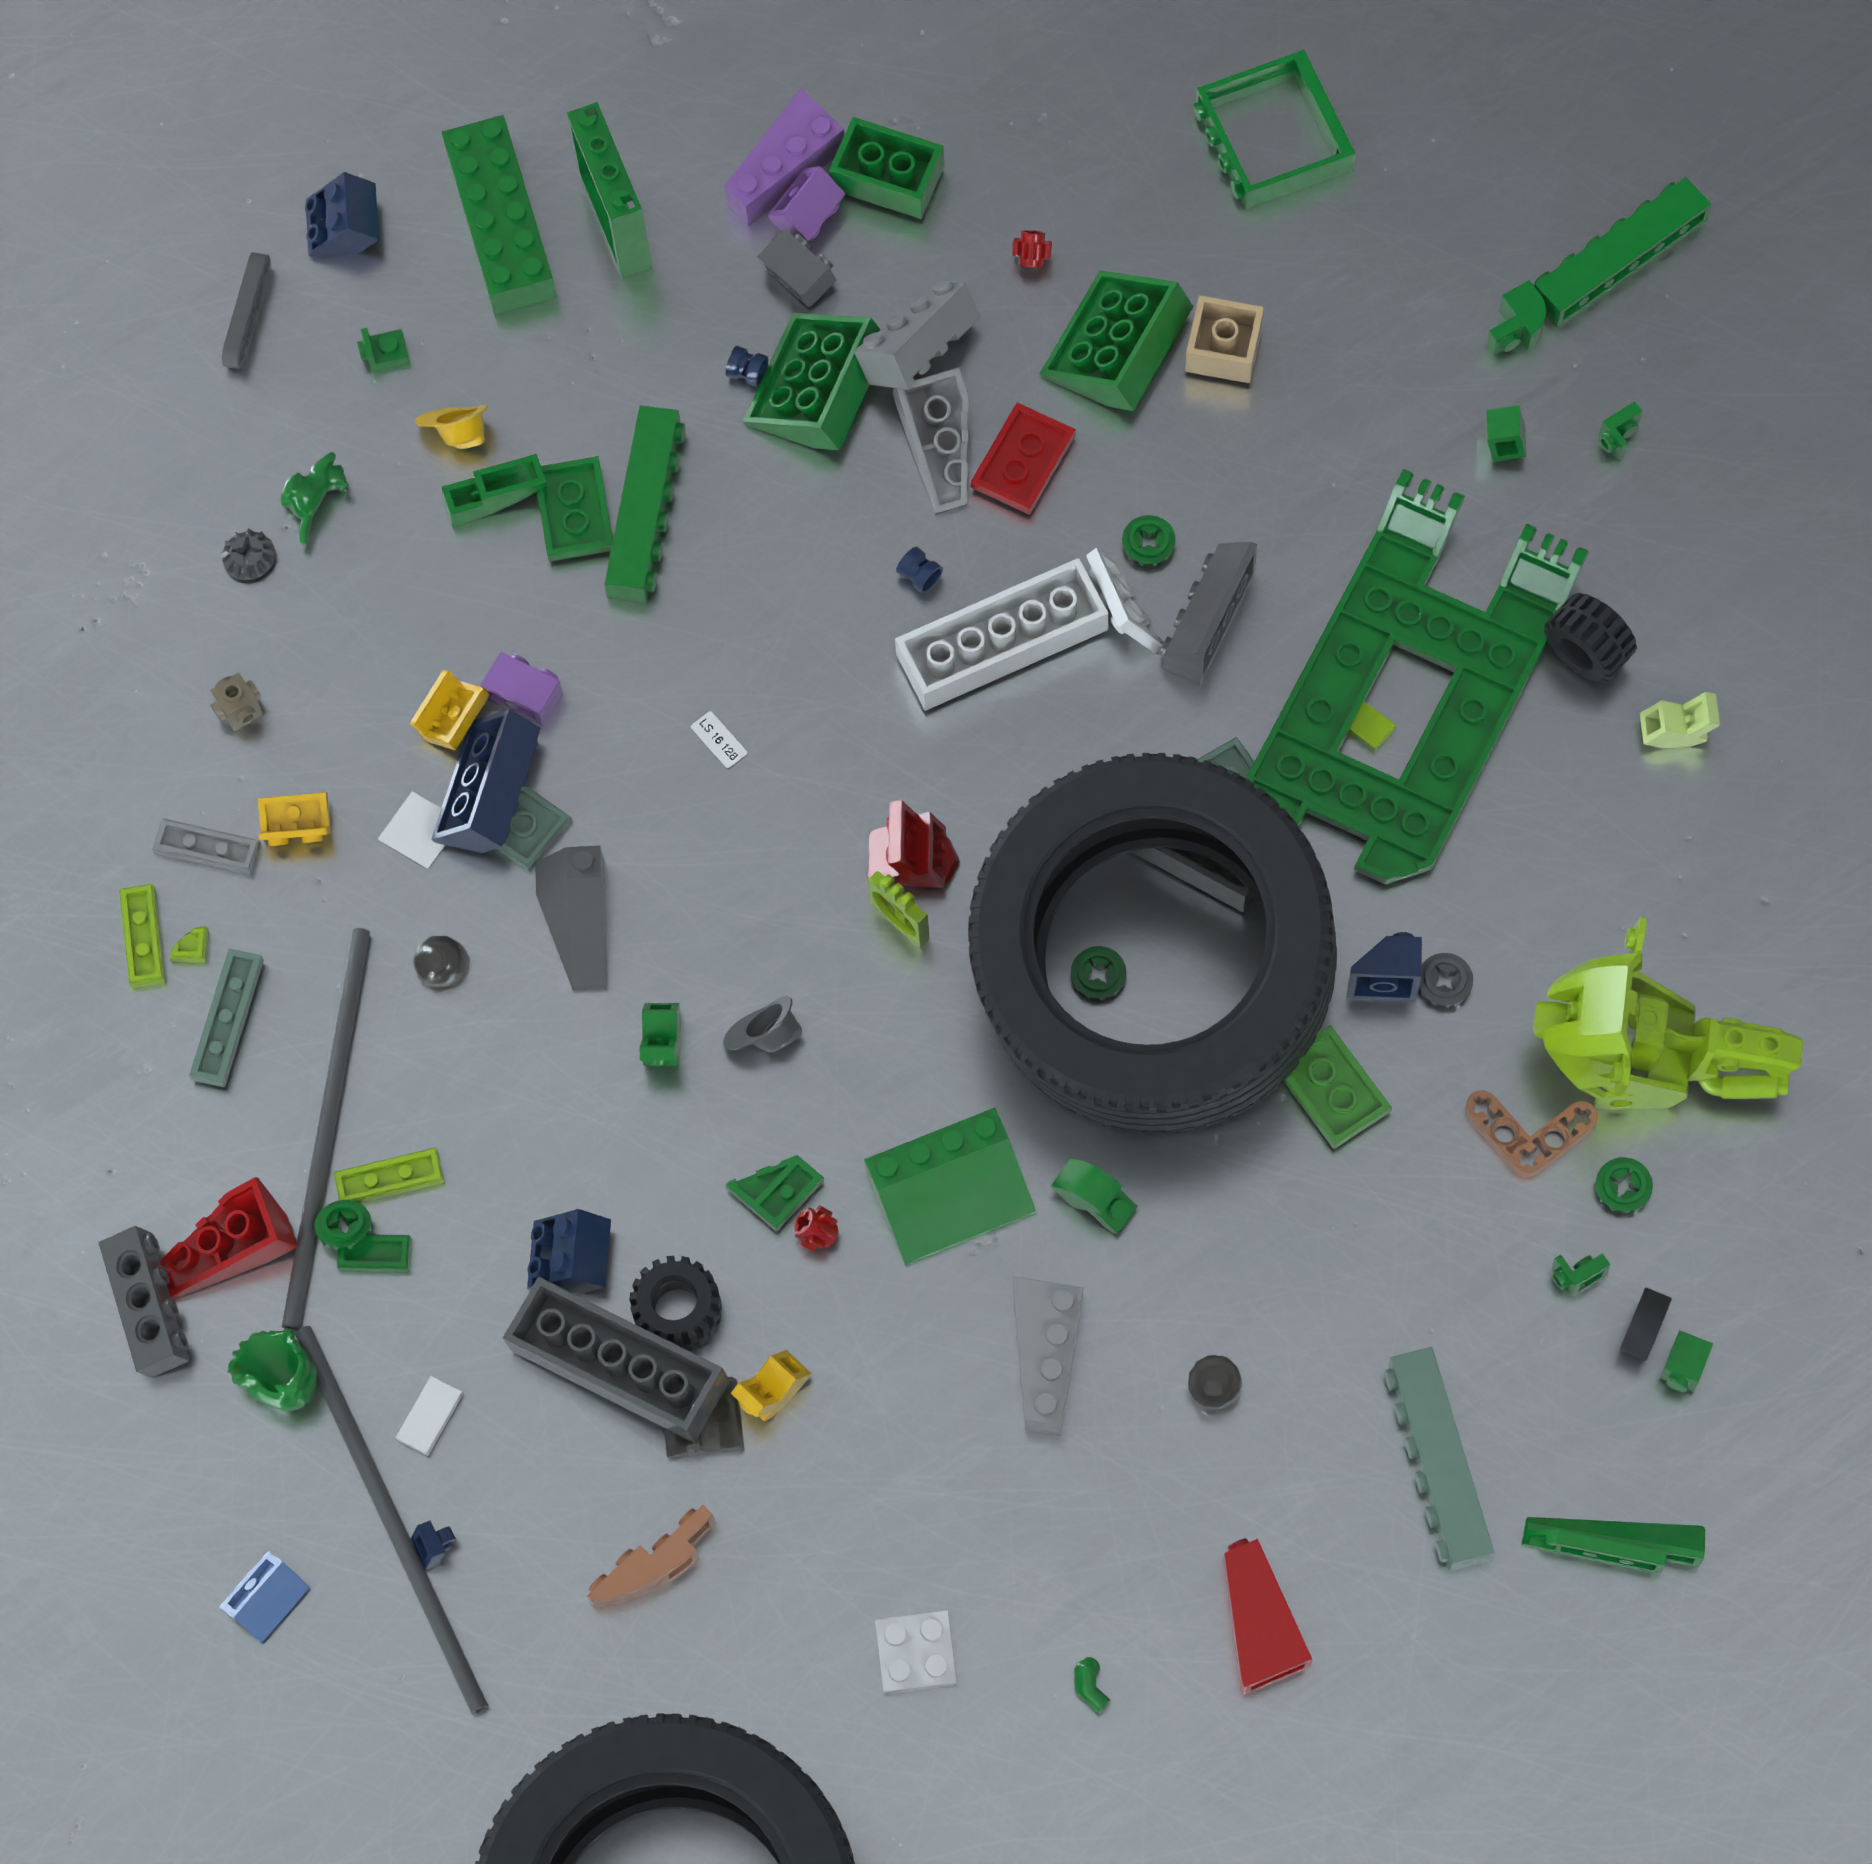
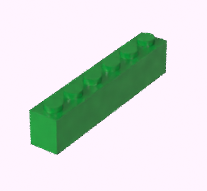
M1684 177L1676 184L1674 182L1669 183L1654 200H1646L1641 203L1627 219L1620 218L1611 226L1609 232L1602 237L1599 235L1593 237L1578 254L1572 253L1568 255L1557 269L1551 273L1549 271L1544 272L1536 279L1534 286L1545 301L1546 316L1556 327H1559L1707 221L1711 202L1687 177Z
M639 405L604 582L608 599L647 603L649 592L655 591L657 573L653 572L655 561L660 562L663 544L659 542L661 532H666L668 525V512H665L666 502H672L674 494V482L670 481L672 472H678L680 453H677L676 450L678 443H683L685 437V423L680 421L679 410Z

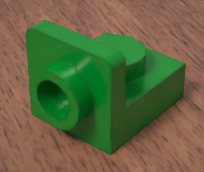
M367 328L361 329L363 341L357 342L362 361L368 360L371 372L410 363L402 329L372 336L369 335Z
M1635 401L1603 420L1598 435L1600 444L1606 452L1612 453L1617 460L1624 456L1627 442L1624 438L1631 436L1639 428L1643 411Z
M1603 1253L1595 1258L1589 1255L1578 1261L1573 1266L1574 1271H1572L1562 1255L1554 1258L1551 1275L1556 1285L1561 1290L1566 1289L1571 1297L1606 1277L1611 1264Z

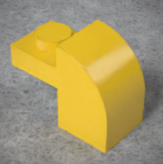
M784 1350L771 1355L755 1377L739 1382L731 1394L738 1400L739 1406L745 1412L755 1417H760L765 1422L777 1414L797 1394L812 1373L791 1353Z

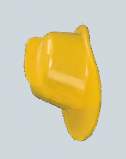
M488 406L436 409L419 415L415 419V424L423 427H435L447 445L466 449L481 445L484 442L485 426L482 413L488 409Z

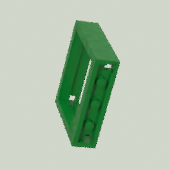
M1305 50L1197 88L1196 103L1193 104L1196 117L1199 121H1204L1207 127L1205 131L1211 147L1216 146L1219 152L1218 160L1220 167L1224 173H1229L1232 179L1231 188L1236 199L1241 198L1246 209L1354 170L1356 153ZM1295 79L1332 156L1250 185L1214 107Z
M598 102L567 112L578 174L621 278L623 279L652 269L643 211ZM633 201L635 207L629 209L627 202Z

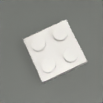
M948 1610L875 1619L884 1695L957 1686Z

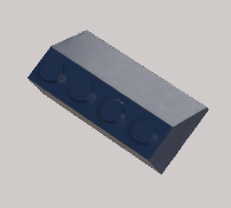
M511 709L473 721L467 731L431 838L433 842L480 853L502 847L509 835L508 827L512 815L518 808V796L521 787L528 777L527 769L531 757L538 747L537 739L541 727Z

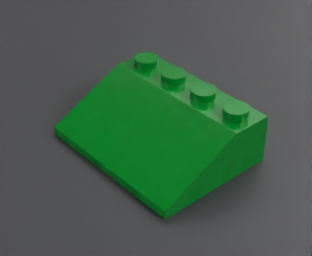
M1099 270L1039 374L1046 380L1107 407L1134 411L1194 306L1178 282Z
M792 313L742 422L746 426L811 448L840 450L869 387L853 351L863 344L865 337L879 332L881 329L871 317Z
M995 1107L864 1159L866 1174L905 1266L1036 1214L1034 1203L1014 1150Z

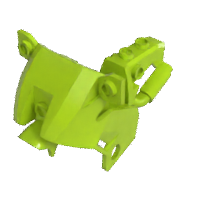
M1640 917L1634 927H1629L1627 930L1625 948L1629 949V954L1592 959L1566 972L1551 984L1547 991V997L1569 1003L1538 1001L1536 1004L1534 1016L1535 1036L1544 1040L1547 1052L1566 1077L1578 1089L1596 1098L1594 1100V1107L1596 1109L1670 1108L1687 1098L1689 1081H1698L1704 1091L1711 1095L1722 1096V1099L1777 1098L1778 1095H1788L1789 1074L1799 1069L1802 1062L1803 1040L1800 1037L1783 1032V1029L1746 1023L1737 1018H1723L1721 1021H1718V1019L1706 1017L1695 1023L1696 1008L1694 1004L1646 975L1637 972L1642 969L1643 965L1642 947L1647 918ZM1628 1023L1629 1028L1635 1029V1036L1632 1041V1044H1630L1627 1035ZM1634 1068L1647 1072L1646 1078L1630 1074L1631 1069ZM1738 1068L1765 1070L1770 1075L1718 1077V1070L1735 1072Z

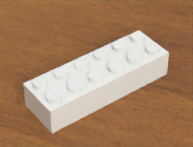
M1077 558L895 638L896 656L926 711L1107 631L1108 611L1083 564Z

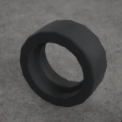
M1647 1287L1644 1289L1621 1344V1351L1642 1360H1647L1672 1301L1671 1297Z

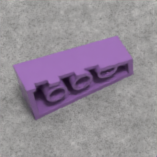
M801 88L724 185L727 205L749 226L776 205L804 168L819 166L823 168L834 159L844 137V129Z

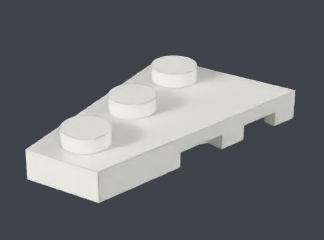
M1095 548L1086 555L1092 568L1089 570L1092 579L1100 586L1102 591L1100 598L1113 615L1110 618L1112 625L1120 634H1128L1157 654L1161 651L1164 643L1160 636L1151 633L1147 628L1151 620L1146 612L1141 610L1138 604L1131 599L1134 596V592L1116 562Z

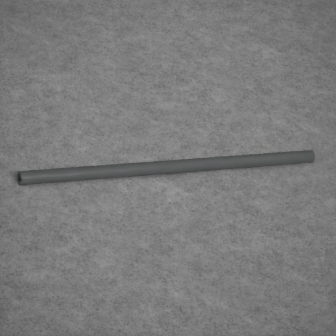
M354 928L352 932L297 1237L298 1247L295 1248L281 1326L284 1329L299 1330L316 1238L314 1224L321 1210L370 931L363 928Z
M305 1326L295 1332L298 1343L307 1355H310V1360L317 1369L319 1388L471 1714H477L485 1710L488 1704L311 1326Z

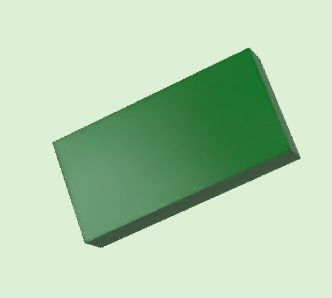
M367 1234L364 1243L358 1242L354 1244L352 1250L348 1247H340L338 1249L337 1269L338 1271L409 1273L412 1238L410 1235Z

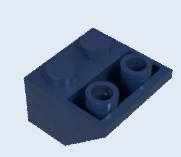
M343 172L306 199L308 256L317 258L359 254L379 240L376 183Z
M575 1209L535 1220L531 1232L532 1243L530 1262L527 1269V1289L531 1290L538 1277L570 1293H585L605 1288L611 1219L581 1209Z

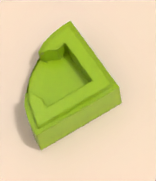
M207 926L191 929L189 933L176 942L170 952L171 962L206 963L209 933Z

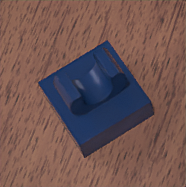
M431 1520L417 1525L411 1537V1541L425 1570L438 1566L445 1554V1550L451 1548V1542L456 1540L450 1526L435 1531Z

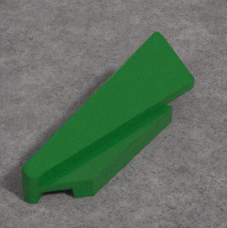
M1527 1517L1521 1545L1661 1574L1666 1560L1699 1567L1705 1554L1706 1530L1700 1525Z

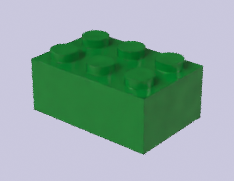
M852 117L830 166L829 176L845 192V195L922 219L945 166L944 146Z

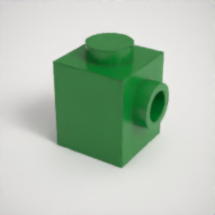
M1520 406L1486 410L1487 442L1493 462L1526 457V427Z
M1679 1330L1660 1379L1667 1381L1666 1384L1681 1392L1690 1390L1694 1392L1713 1343Z

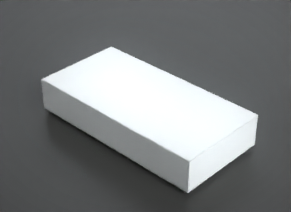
M430 1376L396 1435V1440L428 1457L463 1396L462 1391Z

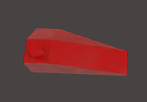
M254 1177L226 1192L218 1200L219 1205L207 1218L202 1217L195 1224L197 1228L183 1242H178L160 1260V1264L165 1268L169 1277L167 1288L173 1300L269 1263L298 1247L288 1216L259 1178Z

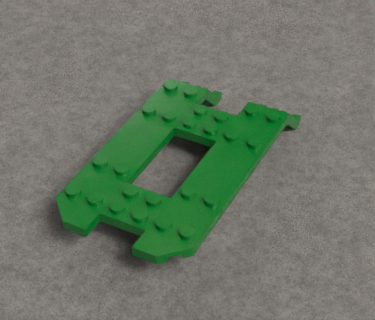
M1405 469L1402 470L1395 483L1376 533L1245 778L1252 781L1255 788H1262L1279 803V807L1284 808L1298 826H1300L1306 813L1367 840L1354 870L1383 884L1392 883L1432 870L1548 642L1544 633V626L1568 600L1589 553L1588 550L1579 547L1572 557L1570 567L1560 564L1558 561L1561 555H1564L1568 546L1566 540L1560 539L1551 559L1547 558L1546 555L1555 538L1550 533L1545 535L1539 553L1533 552L1527 548L1530 542L1533 541L1537 529L1530 524H1526L1514 548L1500 585L1486 612L1426 586V583L1441 556L1465 496L1455 492L1450 498L1446 512L1436 509L1435 506L1444 493V486L1437 484L1428 503L1425 504L1423 500L1432 482L1425 478L1419 485L1415 499L1409 497L1404 493L1407 487L1409 488L1414 475ZM1394 645L1454 672L1399 779L1338 752Z

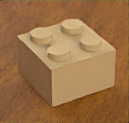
M1199 295L1186 352L1185 372L1250 383L1263 326L1264 307Z

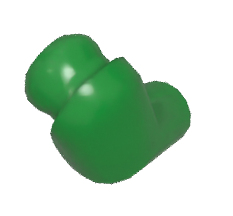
M1086 1657L1077 1662L1074 1668V1689L1079 1697L1100 1714L1110 1703L1111 1699L1096 1687V1675L1100 1670L1098 1661L1092 1657Z

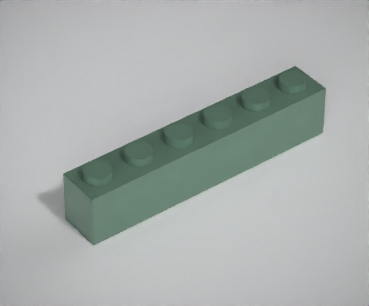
M1433 1347L1393 1356L1390 1358L1389 1369L1384 1370L1389 1390H1395L1399 1403L1395 1404V1412L1400 1425L1405 1424L1409 1437L1405 1438L1408 1456L1410 1459L1416 1458L1419 1471L1415 1472V1479L1419 1492H1426L1430 1506L1425 1507L1429 1526L1430 1528H1437L1440 1540L1436 1541L1435 1544L1441 1563L1447 1562L1449 1572L1490 1562L1495 1552Z

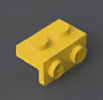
M443 670L410 724L426 742L456 750L490 695L483 687L461 682L451 671Z
M327 792L257 798L261 833L258 834L259 840H268V846L289 844V838L302 837L303 843L323 841V835L331 833Z

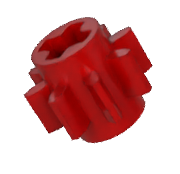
M1035 230L1021 231V238H1014L1012 256L1019 257V265L1042 267L1043 259L1050 260L1052 241H1045L1046 233Z
M819 1205L816 1211L809 1207L798 1215L794 1224V1230L796 1232L795 1237L801 1240V1246L814 1252L816 1247L824 1249L833 1244L838 1235V1226L836 1224L838 1221L831 1217L832 1211Z

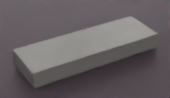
M162 818L152 851L154 854L252 875L261 843L260 840Z

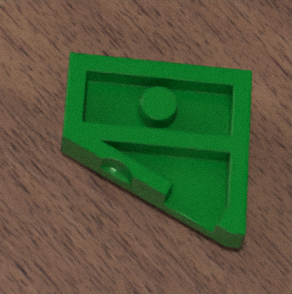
M795 1155L782 1160L776 1166H767L756 1170L754 1175L738 1181L736 1179L730 1180L726 1184V1189L777 1232L824 1182V1177L801 1157Z

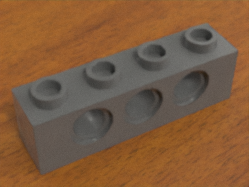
M133 1226L99 1241V1247L136 1372L149 1377H155L189 1362L186 1351L189 1347L188 1340L184 1332L179 1328L176 1318L179 1315V1310L173 1298L170 1297L167 1288L169 1277L165 1268L160 1264L157 1254L160 1247L154 1234L138 1226ZM140 1262V1269L134 1274V1268ZM150 1293V1300L144 1307V1299ZM160 1326L158 1336L153 1339L154 1330Z

